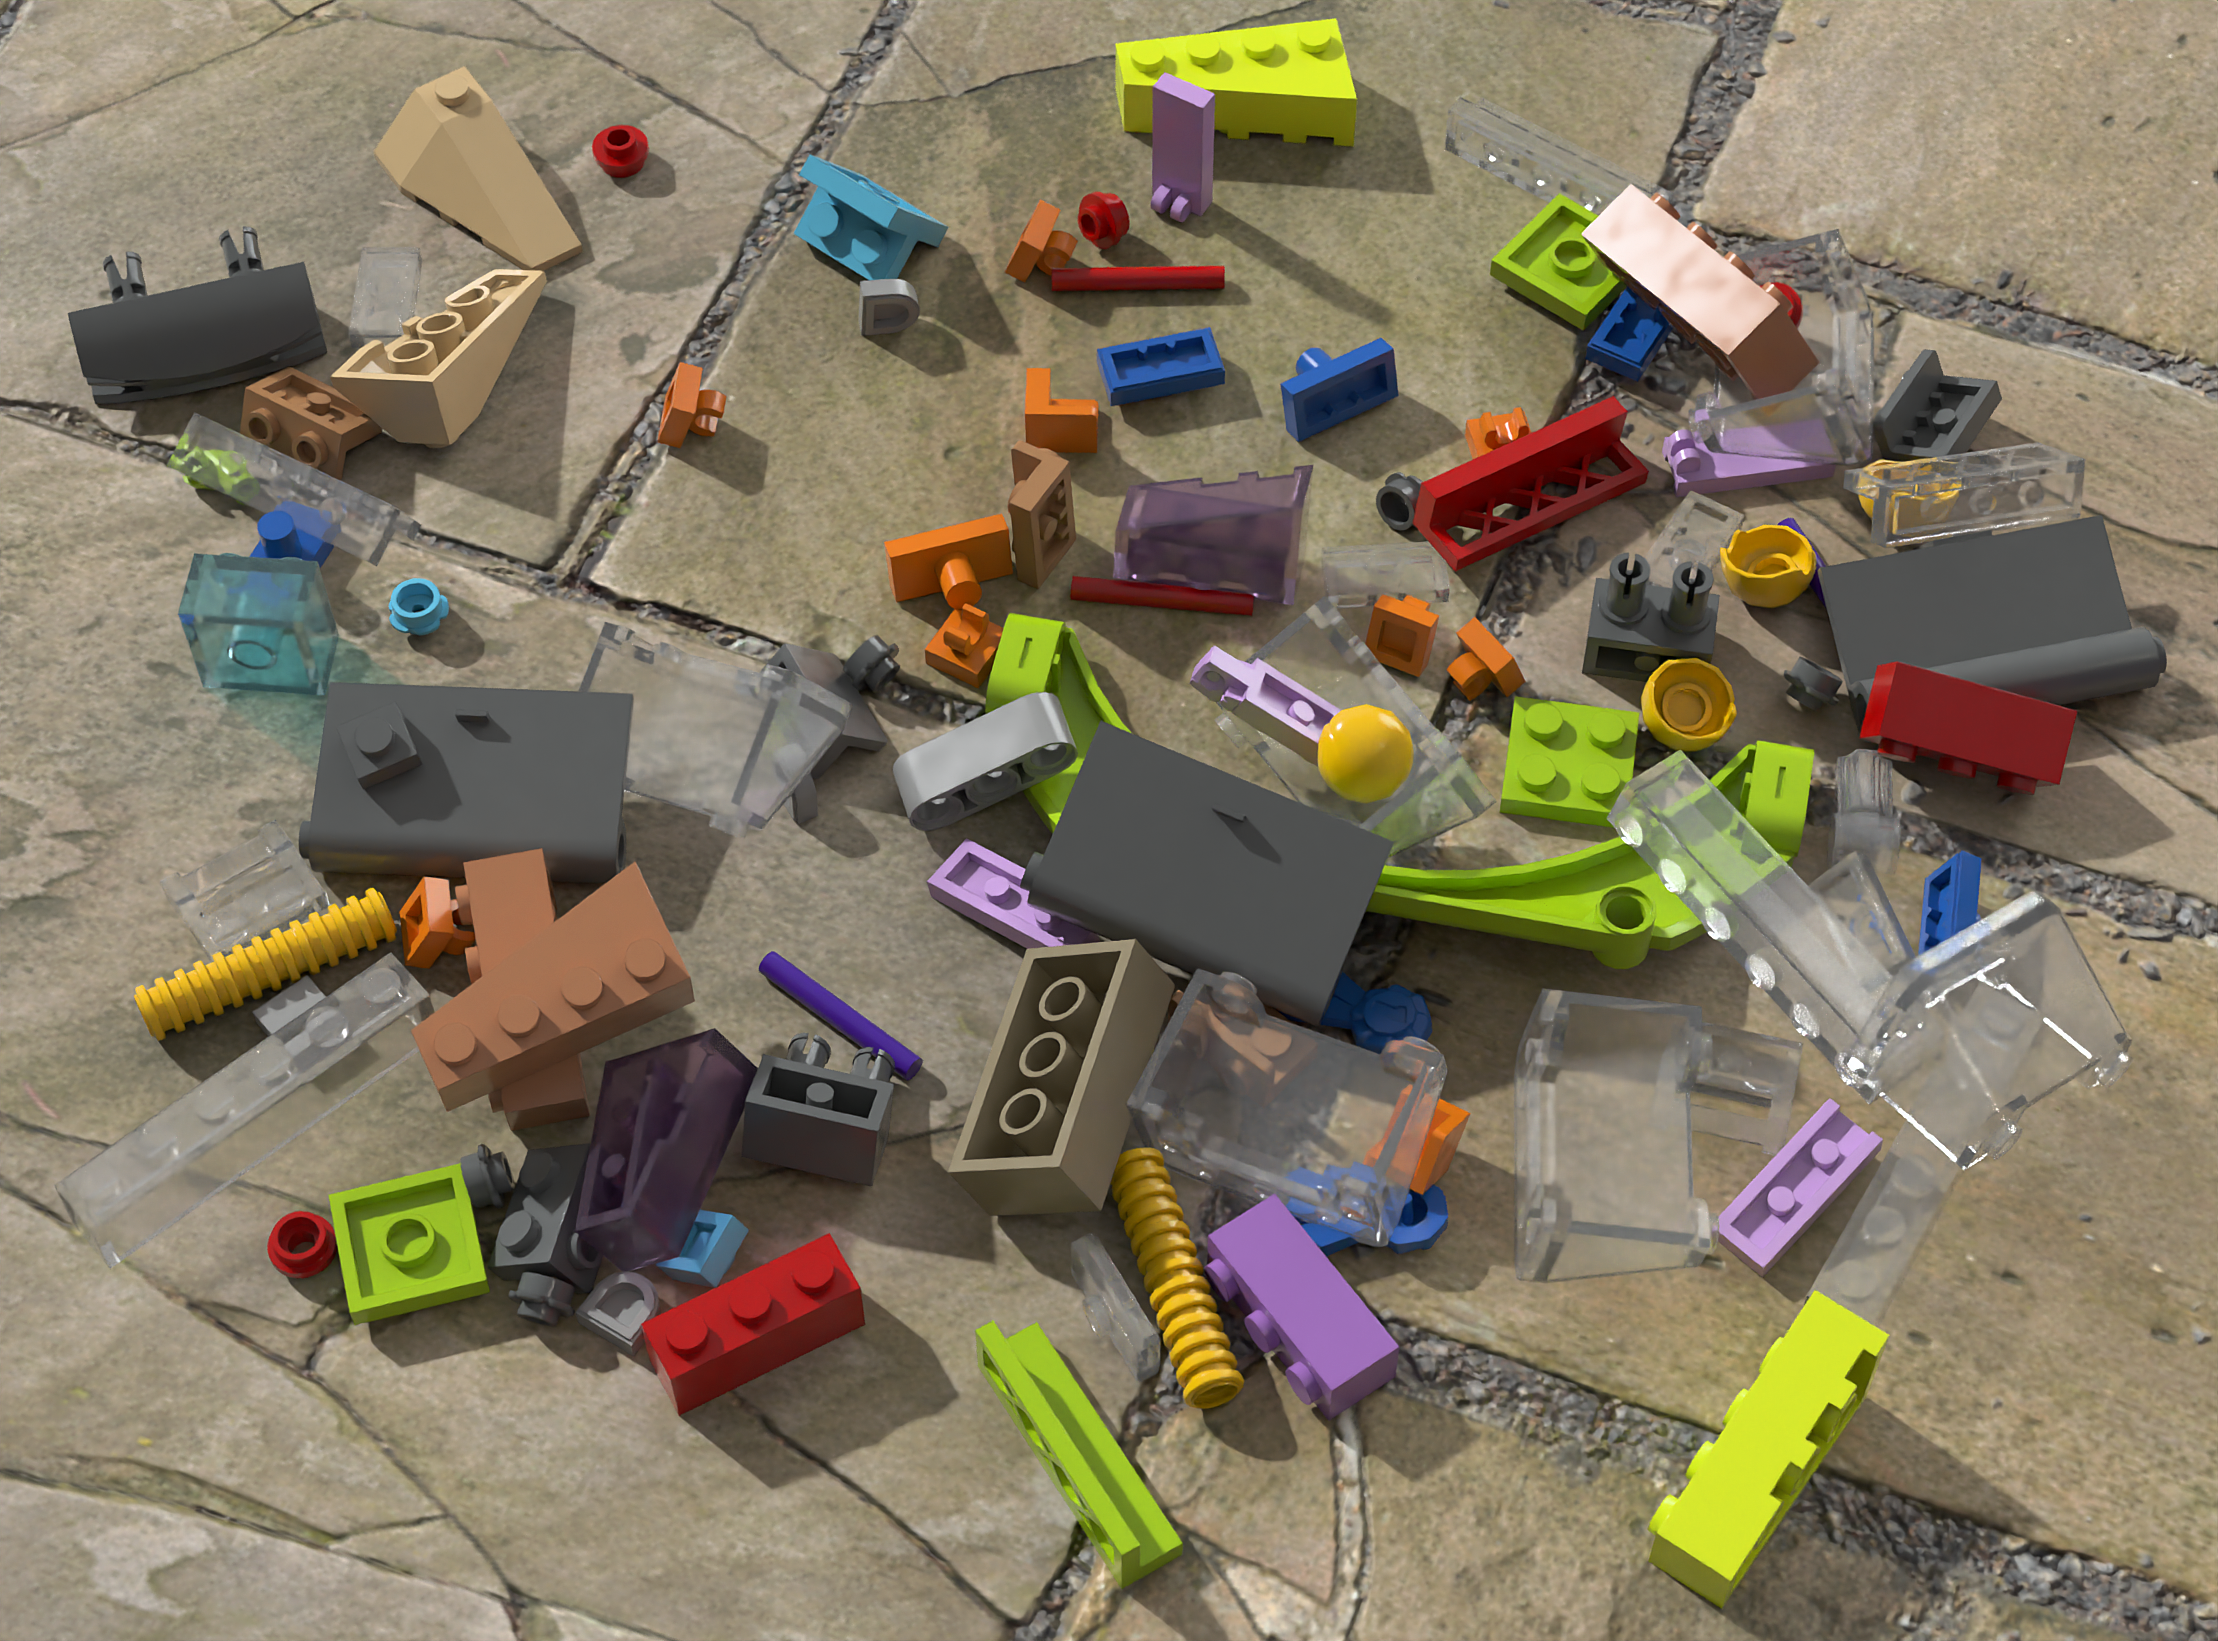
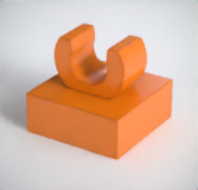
M1040 199L1021 234L1004 273L1025 283L1035 264L1044 273L1051 276L1052 268L1065 267L1066 262L1072 256L1078 240L1064 231H1052L1061 211L1059 208Z
M683 362L679 363L665 396L658 443L681 448L689 429L701 436L715 435L718 418L722 419L724 414L726 396L715 390L699 391L703 368Z
M1521 407L1514 408L1512 413L1492 416L1491 412H1486L1480 418L1467 420L1465 437L1472 459H1475L1530 434L1531 430L1525 412Z
M1382 594L1373 607L1362 656L1420 677L1429 662L1440 615L1429 612L1431 603L1407 595L1403 601Z
M965 603L962 609L953 610L925 648L926 664L979 688L992 671L1004 628L990 622L988 613Z
M1476 617L1456 632L1466 653L1455 659L1446 670L1454 679V685L1469 701L1479 696L1491 681L1506 697H1509L1526 682L1514 657Z
M424 876L399 912L405 966L430 969L442 951L453 955L464 954L465 948H469L476 940L474 932L461 931L453 926V924L462 925L457 899H450L449 881Z

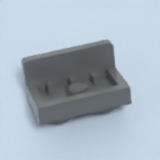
M1923 349L1911 368L1904 373L1901 382L1883 408L1875 415L1872 432L1874 440L1878 443L1882 459L1900 462L1910 469L1928 463L1933 466L1934 475L1950 477L2002 400L1996 380L1944 375L1936 350Z
M590 1143L528 1150L487 1268L503 1281L519 1280L523 1272H530L548 1277L555 1276L560 1281L575 1287L576 1294L590 1293L628 1184L627 1175Z

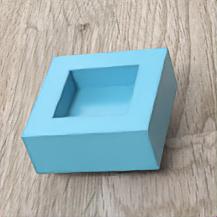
M689 1208L656 1266L672 1280L716 1288L722 1276L732 1266L736 1252L749 1229L733 1215Z

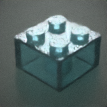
M194 553L178 616L203 687L325 695L339 633L318 561H304L295 557H285L282 559L243 557L234 553H223L220 555Z

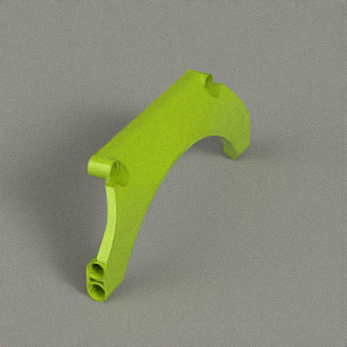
M1009 613L988 683L985 713L987 714L1031 693L1047 692L1058 697L1077 748V758L1069 768L1061 773L1022 790L1041 820L1053 834L1100 721L1130 733L1131 731L1122 723L1098 687L1073 628H1067L1065 622ZM1760 740L1756 741V745L1747 744L1700 790L1663 815L1617 838L1572 854L1523 865L1476 870H1420L1385 865L1366 911L1589 950L1606 966L1614 969H1629L1639 965L1646 958L1649 948L1670 951L1713 929L1740 911L1791 871L1794 857L1798 856L1803 835L1814 750Z

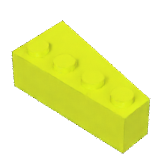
M1337 19L1115 44L1116 95L1124 132L1153 133V86L1166 72L1215 94L1214 130L1227 134V138L1249 140L1250 132L1283 134V142L1306 143L1307 136L1334 137V145L1354 147L1357 97Z
M1814 1290L1784 1338L1779 1337L1770 1348L1759 1368L1760 1374L1750 1390L1742 1389L1731 1404L1722 1422L1726 1427L1716 1442L1712 1444L1706 1441L1693 1458L1685 1474V1477L1690 1482L1679 1499L1669 1494L1657 1509L1647 1529L1655 1535L1648 1561L1722 1609L1867 1397L1889 1334L1817 1290Z

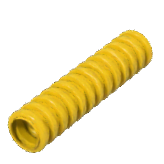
M370 888L365 891L366 897L358 900L356 896L347 898V906L339 908L337 904L327 907L328 914L321 917L317 912L308 915L309 922L302 925L298 920L289 923L290 930L283 933L279 928L270 931L271 938L262 941L260 936L251 939L252 946L245 949L240 944L232 947L233 954L226 957L221 952L212 956L214 962L204 965L201 960L193 964L195 970L186 974L183 969L174 971L175 978L165 982L163 977L154 980L156 986L148 990L143 985L136 987L134 998L151 1037L155 1036L157 1041L166 1038L165 1031L175 1028L177 1033L184 1031V1023L194 1019L196 1024H200L205 1021L203 1015L213 1011L215 1016L224 1014L223 1007L232 1003L235 1008H238L244 1004L242 998L252 995L253 999L256 1000L263 997L261 991L263 989L271 987L274 992L282 989L281 982L290 979L292 983H296L301 980L300 974L309 970L311 975L320 973L319 966L327 962L330 967H334L339 964L338 957L347 954L349 959L358 956L357 949L364 946L368 951L376 949V941L384 938L387 943L395 941L397 929L382 894L374 888Z
M1145 1147L1123 1152L1119 1155L1110 1183L1112 1185V1196L1119 1203L1118 1213L1120 1218L1125 1221V1233L1132 1239L1131 1250L1138 1258L1137 1267L1144 1276L1143 1284L1145 1290L1151 1294V1307L1158 1313L1156 1321L1158 1327L1164 1331V1344L1171 1350V1364L1178 1369L1176 1371V1379L1178 1384L1185 1388L1183 1390V1399L1189 1407L1205 1409L1222 1405L1233 1399L1244 1387V1379L1242 1374L1235 1370L1237 1368L1236 1357L1229 1351L1230 1341L1228 1336L1222 1332L1223 1321L1216 1314L1217 1304L1215 1299L1209 1295V1282L1202 1276V1263L1195 1258L1197 1256V1249L1195 1244L1189 1240L1190 1230L1183 1221L1184 1213L1182 1208L1176 1203L1177 1194L1170 1185L1171 1177L1164 1168L1163 1155L1158 1149Z

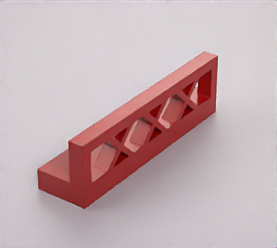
M1612 396L1422 482L1413 525L1456 572L1646 483L1649 470L1620 440L1628 411ZM1608 456L1622 471V473L1612 477L1588 472V466ZM1550 482L1577 487L1576 494L1566 499L1541 494L1540 492L1541 486ZM1504 503L1530 509L1529 516L1518 521L1493 516L1492 514L1494 508ZM1455 526H1462L1481 530L1482 533L1481 538L1460 547L1446 530Z

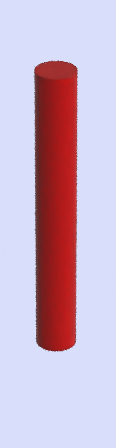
M1224 266L1052 268V291L1225 289Z
M1073 576L1070 599L1253 616L1255 592Z

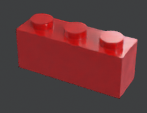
M1895 661L1877 665L1859 739L1879 744L1877 754L1890 759L1913 763L1915 762L1916 755H1921L1939 760L1937 770L1942 773L1975 779L1976 771L1998 776L1996 786L2001 789L2020 794L2034 795L2036 787L2060 785L2077 710Z
M830 1233L641 1323L649 1360L679 1416L866 1325L861 1287Z

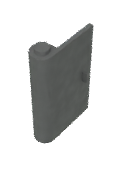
M2102 515L1825 566L1817 570L1853 716L1859 733H1861L1877 665L1895 661L2055 705H2064L2152 688L2157 685L2160 674L2166 670L2167 657L2162 641L2158 637H2152L2149 630L2145 627L2134 629L2131 627Z
M330 682L311 820L303 821L299 831L301 859H309L311 869L314 872L466 878L463 862L542 848L552 882L606 884L623 871L626 864V828L622 817L634 706L633 693ZM396 701L423 765L363 790L353 771L336 726Z
M1100 721L1045 854L1042 855L1035 852L1032 855L1024 872L1020 888L1029 891L1027 905L1111 941L1136 939L1154 959L1319 1027L1333 998L1343 972V964L1392 850L1394 841Z

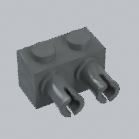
M1629 553L1617 555L1610 564V578H1596L1582 673L1647 682L1649 677L1668 660L1698 658L1711 664L1720 595L1710 594L1714 582L1711 570L1703 563L1698 562L1695 579H1690L1692 561H1687L1675 568L1672 576V588L1647 585L1651 569L1650 564L1644 557L1635 554L1633 570H1627Z
M800 1033L791 1039L786 1059L763 1054L745 1101L741 1157L872 1187L889 1138L894 1084L889 1083V1080L892 1078L896 1068L895 1061L891 1055L879 1049L875 1064L870 1069L867 1067L872 1056L873 1047H866L856 1052L850 1074L827 1069L824 1067L829 1061L831 1048L822 1037L815 1035L809 1053H803L809 1033Z

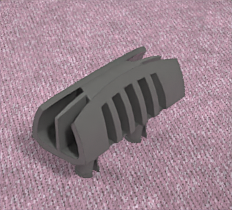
M243 226L244 252L242 254L238 253L229 230H226L219 236L229 278L148 295L141 267L142 260L139 254L126 251V279L121 278L112 255L106 257L103 261V268L107 275L113 303L68 313L83 377H86L88 385H91L95 404L148 400L215 388L269 374L326 354L327 349L305 263L299 262L264 270L257 242V232L251 227Z

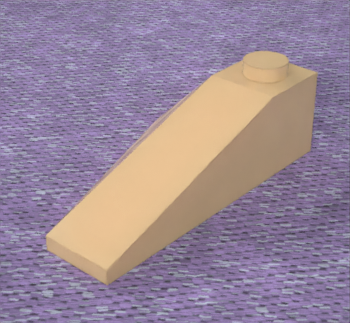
M465 66L414 89L374 150L376 161L401 194L414 202L421 199L439 210L440 218L455 227L460 223L482 238L484 246L522 270L545 271L583 252L582 244L493 101Z
M506 269L490 271L446 297L445 304L447 309L445 311L430 315L424 319L414 316L402 323L404 335L386 346L381 341L373 340L361 347L330 376L333 387L398 442L421 443L429 448H442L453 444L458 440L462 432L479 416L547 282L545 271Z

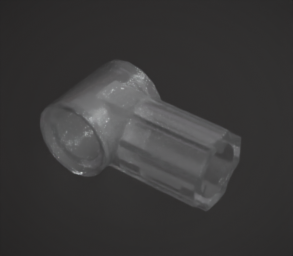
M1856 749L1849 755L1838 757L1835 766V813L1831 817L1828 835V869L1895 875L1900 853L1901 826L1899 818H1893L1892 761L1884 759L1881 755L1877 754L1876 750Z

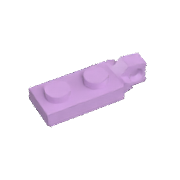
M1215 645L1196 664L1189 683L1212 702H1220L1227 711H1232V714L1247 722L1252 728L1265 733L1300 755L1307 762L1318 766V742L1322 730L1326 724L1330 723L1332 717L1341 711L1259 658L1252 664L1235 659Z

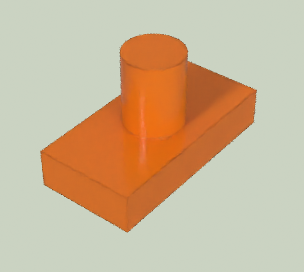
M1002 513L884 542L890 588L896 602L943 591L950 607L962 609L965 603L973 606L980 600L982 589L979 582L1013 574L1009 529Z

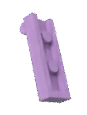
M1166 72L1153 86V197L1150 207L1152 210L1163 214L1173 204L1170 210V217L1183 222L1191 212L1202 216L1212 203L1215 94Z
M1821 417L1693 434L1689 430H1678L1671 434L1670 437L1664 438L1662 449L1664 459L1668 460L1675 481L1673 489L1676 497L1833 477L1836 467V460Z
M967 838L927 881L932 898L1027 949L1100 942L1099 935L1028 906L1029 891L1020 888L1026 869Z
M1829 1098L1710 1225V1235L1763 1278L1880 1152L1883 1139L1873 1131L1870 1134L1865 1132L1842 1114L1840 1106Z

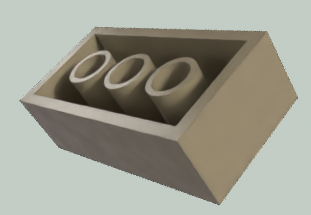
M1136 939L1030 948L1026 950L948 1173L990 1216L1096 1212L1102 1210L1175 987L1171 979Z

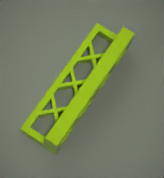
M994 1320L976 1329L978 1368L1121 1589L1183 1554V1543L1039 1324L1035 1322L1006 1339Z

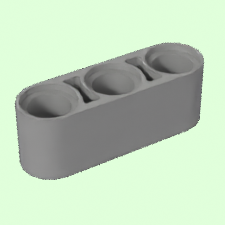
M1037 692L1016 699L909 750L895 761L892 770L911 826L917 830L930 831L953 824L1061 773L1075 762L1078 752L1058 697L1052 693Z

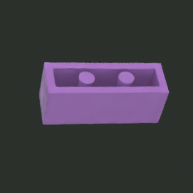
M1276 1194L1271 1195L1208 1235L1207 1265L1204 1267V1272L1209 1284L1223 1301L1227 1302L1232 1299L1246 1316V1328L1256 1345L1265 1353L1273 1350L1286 1366L1287 1380L1303 1403L1310 1405L1314 1402L1329 1421L1396 1377L1399 1345Z

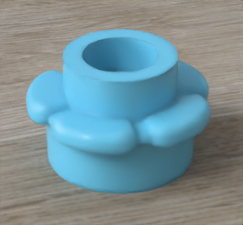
M421 578L409 579L400 583L393 590L388 606L390 612H392L389 616L392 626L401 633L410 632L416 635H426L437 630L440 626V620L445 619L449 612L447 598L440 595L434 583Z

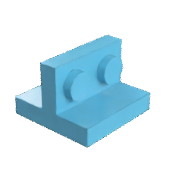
M809 154L799 173L800 176L815 184L818 188L793 234L868 280L897 279L918 240L938 247L949 228L862 174Z

